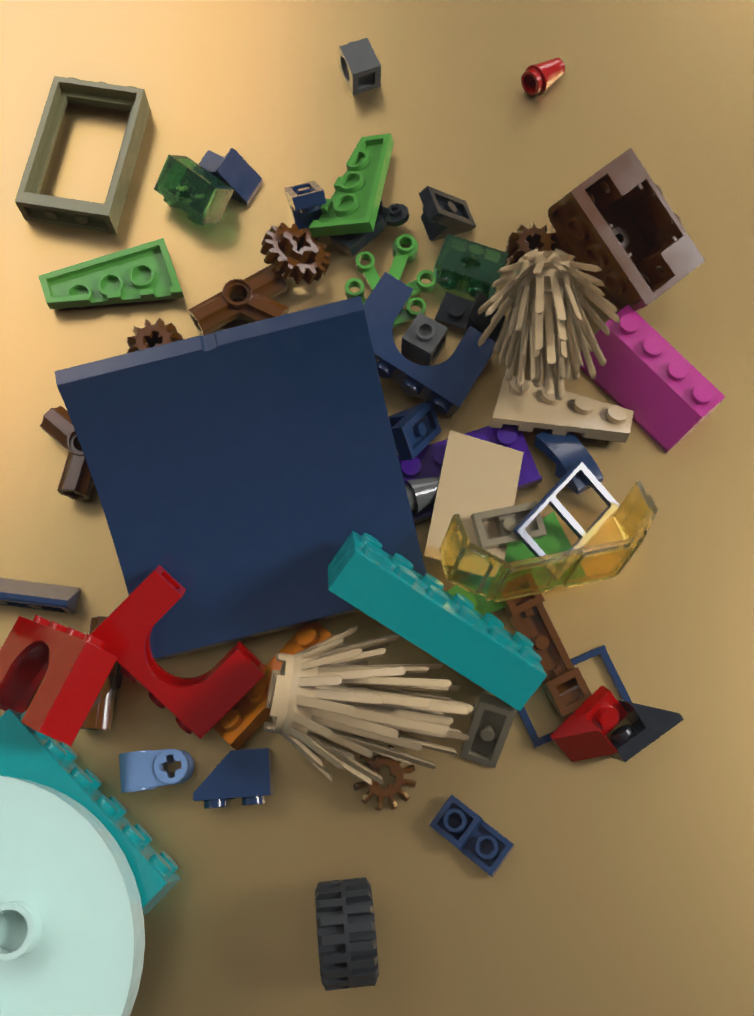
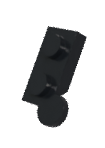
M380 201L373 232L329 236L332 245L354 257L388 225L398 227L406 223L410 216L408 208L403 204L397 203L386 208L383 206V202Z

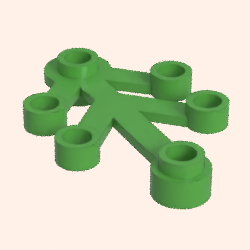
M400 235L393 242L392 254L394 260L389 274L399 281L406 264L413 262L417 257L418 243L411 235ZM400 245H409L410 247L403 248ZM363 251L356 256V269L359 273L363 274L373 291L381 278L375 269L373 254ZM363 260H367L370 262V264L362 265L360 264V262ZM429 270L419 272L417 280L406 284L414 289L410 297L421 292H431L435 288L436 276ZM357 278L348 280L345 284L346 297L350 299L361 296L364 305L366 301L364 297V283ZM429 279L431 283L423 284L421 280ZM358 287L360 291L353 293L349 289ZM419 297L411 298L407 302L406 308L401 311L394 322L393 328L412 319L414 320L419 312L425 315V301ZM419 306L422 310L415 312L411 310V307Z

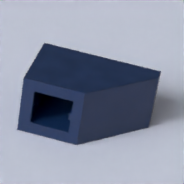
M269 748L229 751L194 791L193 801L204 802V809L227 807L228 799L242 798V806L265 804V796H274L272 750Z

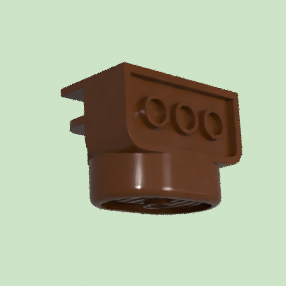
M629 148L548 209L549 221L552 224L551 233H556L555 242L560 244V249L567 254L575 256L573 258L575 262L596 265L601 268L602 271L598 272L578 270L603 281L604 286H595L605 294L602 297L616 306V314L627 305L634 311L648 306L705 262L681 225L679 216L672 211L664 199L660 187L653 182L632 148Z

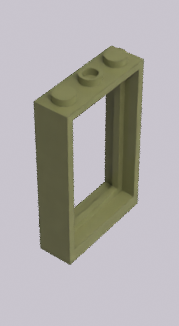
M54 76L15 198V203L24 220L117 233L151 110L145 89L108 84L102 81L94 82L74 77ZM67 103L130 112L104 204L39 194Z

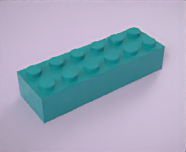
M352 531L328 565V590L513 708L521 711L547 676L540 663L542 658L532 648L534 646L533 642L520 632L516 631L513 635L503 629L505 625L494 615L486 612L483 616L474 610L475 605L465 596L456 593L455 596L443 590V583L431 574L426 573L423 577L412 569L414 565L402 555L397 553L394 556L389 555L381 549L383 545L371 535L364 533L360 536Z
M8 709L0 717V775L30 780L49 786L69 796L100 820L123 851L135 877L141 897L143 916L148 914L181 880L175 873L179 868L178 865L164 851L158 854L149 844L153 840L150 834L140 824L137 823L133 826L124 817L127 810L119 800L112 795L107 798L99 790L102 782L88 768L83 771L74 762L77 755L67 744L63 742L58 744L53 738L21 723L26 711L20 713Z

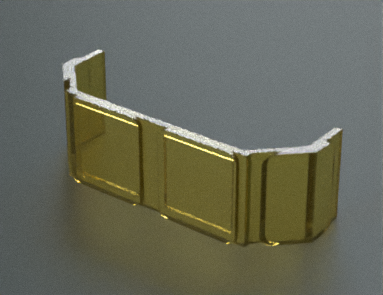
M641 481L635 482L613 516L624 540L509 563L471 543L460 515L454 514L439 548L442 555V567L448 581L468 592L485 596L486 601L494 600V602L544 593L552 587L562 585L567 588L611 579L620 574L643 543V539L651 527L658 508L651 495L646 493Z

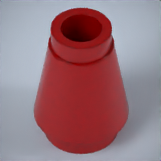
M554 58L528 66L521 77L523 89L532 96L542 95L565 73V64L560 58Z

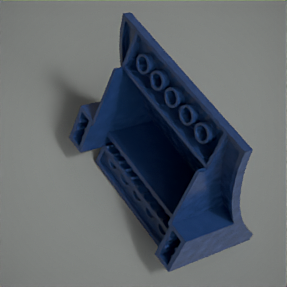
M361 296L216 331L204 336H195L54 371L58 390L77 434L108 523L128 595L159 565L186 589L182 598L152 628L150 648L155 661L360 611L328 590V565L352 531L360 536L364 533L371 535L383 545L381 548L383 551L391 556H394L395 553L402 555L414 565L412 568L423 577L425 576L426 570L395 446Z

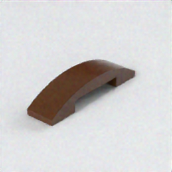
M528 568L497 583L496 586L514 632H520L530 639L534 644L533 650L542 658L540 663L547 676L541 685L559 715L563 717L576 711L592 694L579 668H574L542 603L545 599Z

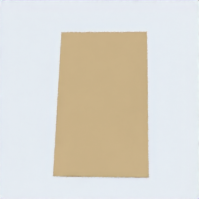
M449 430L424 556L502 577L507 546L481 550L471 515L473 513L514 506L524 452ZM495 520L485 522L489 539L500 537Z

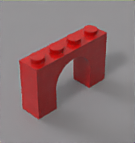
M159 565L90 635L107 643L105 651L118 657L116 661L122 665V673L133 683L140 682L149 691L148 695L154 704L161 709L168 708L176 716L175 720L183 731L188 734L194 733L201 739L265 675L266 666L239 641L211 670L200 676L183 678L174 676L162 669L155 661L151 652V631L153 626L182 598L186 589Z
M35 615L33 620L19 616L0 649V709L4 711L11 709L24 713L44 677L21 723L39 733L72 746L118 657L105 651L107 643L92 635L83 634L73 628H67L38 615Z

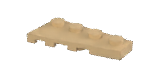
M512 376L510 381H507L504 377L489 427L502 428V424L517 425L518 431L532 432L533 427L551 429V433L554 435L563 436L568 432H579L583 438L626 443L630 435L634 411L565 391L563 399L556 400L555 394H545V385L542 384L541 387H535L532 381L530 382L525 379L522 385V393L518 394L515 391L516 377Z

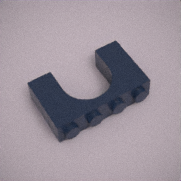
M385 272L363 305L379 376L395 381L401 385L405 393L412 397H420L425 401L432 400L431 404L434 406L435 412L452 418L493 354V347L496 342L488 337L479 347L478 340L482 333L470 326L450 358L443 363L423 366L409 361L397 349L393 340L392 329L394 322L407 304L414 289Z

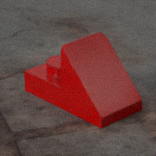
M601 685L550 735V738L571 762L612 755L618 751L607 739L606 735L628 713L612 692Z

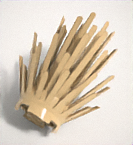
M555 248V251L538 252V249L532 250L522 256L517 263L504 266L497 271L499 273L513 272L494 281L491 288L498 287L506 282L508 283L478 309V314L486 311V317L491 315L502 304L491 318V323L479 338L478 346L480 347L486 341L511 306L512 311L493 347L494 354L500 353L499 364L506 357L505 365L507 369L504 377L507 381L512 379L519 354L515 391L518 394L522 393L528 340L530 382L532 381L535 387L542 386V367H544L545 394H555L556 400H561L565 397V377L569 381L571 380V373L573 380H577L580 377L579 371L580 366H583L578 341L592 379L595 378L596 371L589 352H594L601 366L606 364V359L598 346V342L583 309L607 336H609L610 330L585 300L583 294L615 322L620 323V318L616 314V306L602 297L605 294L595 286H604L603 281L578 270L602 271L598 266L575 262L573 260L575 256Z
M356 625L294 655L277 653L276 660L282 662L280 670H272L266 708L271 709L270 716H273L272 723H264V731L281 734L331 782L333 775L322 765V760L317 757V753L338 769H345L372 785L371 779L380 784L384 783L382 776L355 761L354 754L335 743L368 758H371L373 753L409 765L412 762L435 769L436 766L432 761L370 742L367 738L415 751H421L423 748L451 755H458L454 748L433 744L429 740L399 733L438 739H469V735L462 733L460 730L450 728L449 725L453 723V718L449 715H444L443 712L467 715L474 710L472 705L450 700L451 698L404 691H458L462 686L452 685V682L448 679L385 677L425 673L429 669H440L444 663L367 665L366 660L357 661L382 656L386 652L385 648L388 647L389 643L400 638V635L397 633L381 638L375 637L347 646V643H343V638L355 633L358 627Z

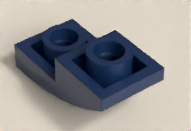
M548 429L536 435L534 445L556 464L554 475L559 479L578 460H582L600 483L603 482L604 476L596 462L572 432L566 433L565 436L554 435L551 433V429ZM579 472L566 484L577 495L591 488Z
M453 795L449 797L429 824L431 828L492 878L515 847L512 842L492 828L482 817Z

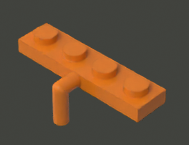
M317 622L305 624L278 653L294 655L334 635ZM276 655L266 665L265 675L212 727L235 750H239L270 716L271 709L266 708L272 670H280L282 662L276 660Z

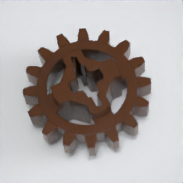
M280 223L279 228L274 225L271 226L261 243L263 246L260 250L261 254L266 255L264 262L274 265L272 269L274 273L281 271L283 279L287 280L293 277L296 284H299L301 279H304L308 285L312 284L313 280L319 282L322 276L325 275L330 265L329 259L331 254L325 252L326 244L317 242L319 237L310 236L311 233L308 232L307 228L298 230L296 224H292L291 228H288L284 223Z

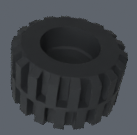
M366 877L318 882L315 890L320 976L325 990L375 986L379 976L371 885Z

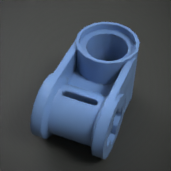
M143 750L119 754L121 793L181 784L188 781L195 770L193 757L184 750ZM174 760L181 762V769H177L175 772L168 771V764L174 763Z

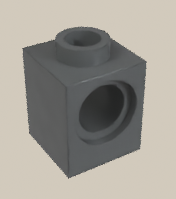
M368 38L339 46L340 69L352 95L381 86V64Z
M419 312L402 337L401 354L415 364L432 366L445 347L448 328Z

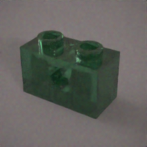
M169 154L154 187L155 191L164 196L163 200L165 203L174 208L182 209L188 214L187 218L190 221L201 226L219 223L234 189L189 157Z
M447 234L434 267L436 284L447 290L455 289L467 293L475 299L478 292L481 291L490 299L498 289V287L491 288L494 281L502 278L503 273L497 271L506 266L509 253Z

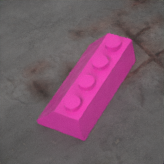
M627 305L617 313L620 323L612 319L605 323L610 330L609 336L601 329L594 335L606 359V364L601 366L594 352H589L596 371V376L592 379L581 350L583 366L581 365L580 369L618 406L634 411L632 420L667 453L706 419L722 402L725 396L636 311Z

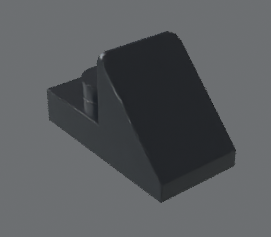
M430 186L425 187L418 193L423 204L421 220L429 240L436 241L471 231L476 227L465 200Z
M446 292L434 321L444 325L448 330L464 335L470 326L483 334L498 308L491 315L485 317L486 311L478 314V309L489 300L483 292H478L475 301ZM505 315L489 335V338L495 342L504 324Z
M618 700L628 713L627 718L632 725H623L611 734L612 739L609 741L618 752L610 755V757L622 762L628 761L684 719L680 713Z

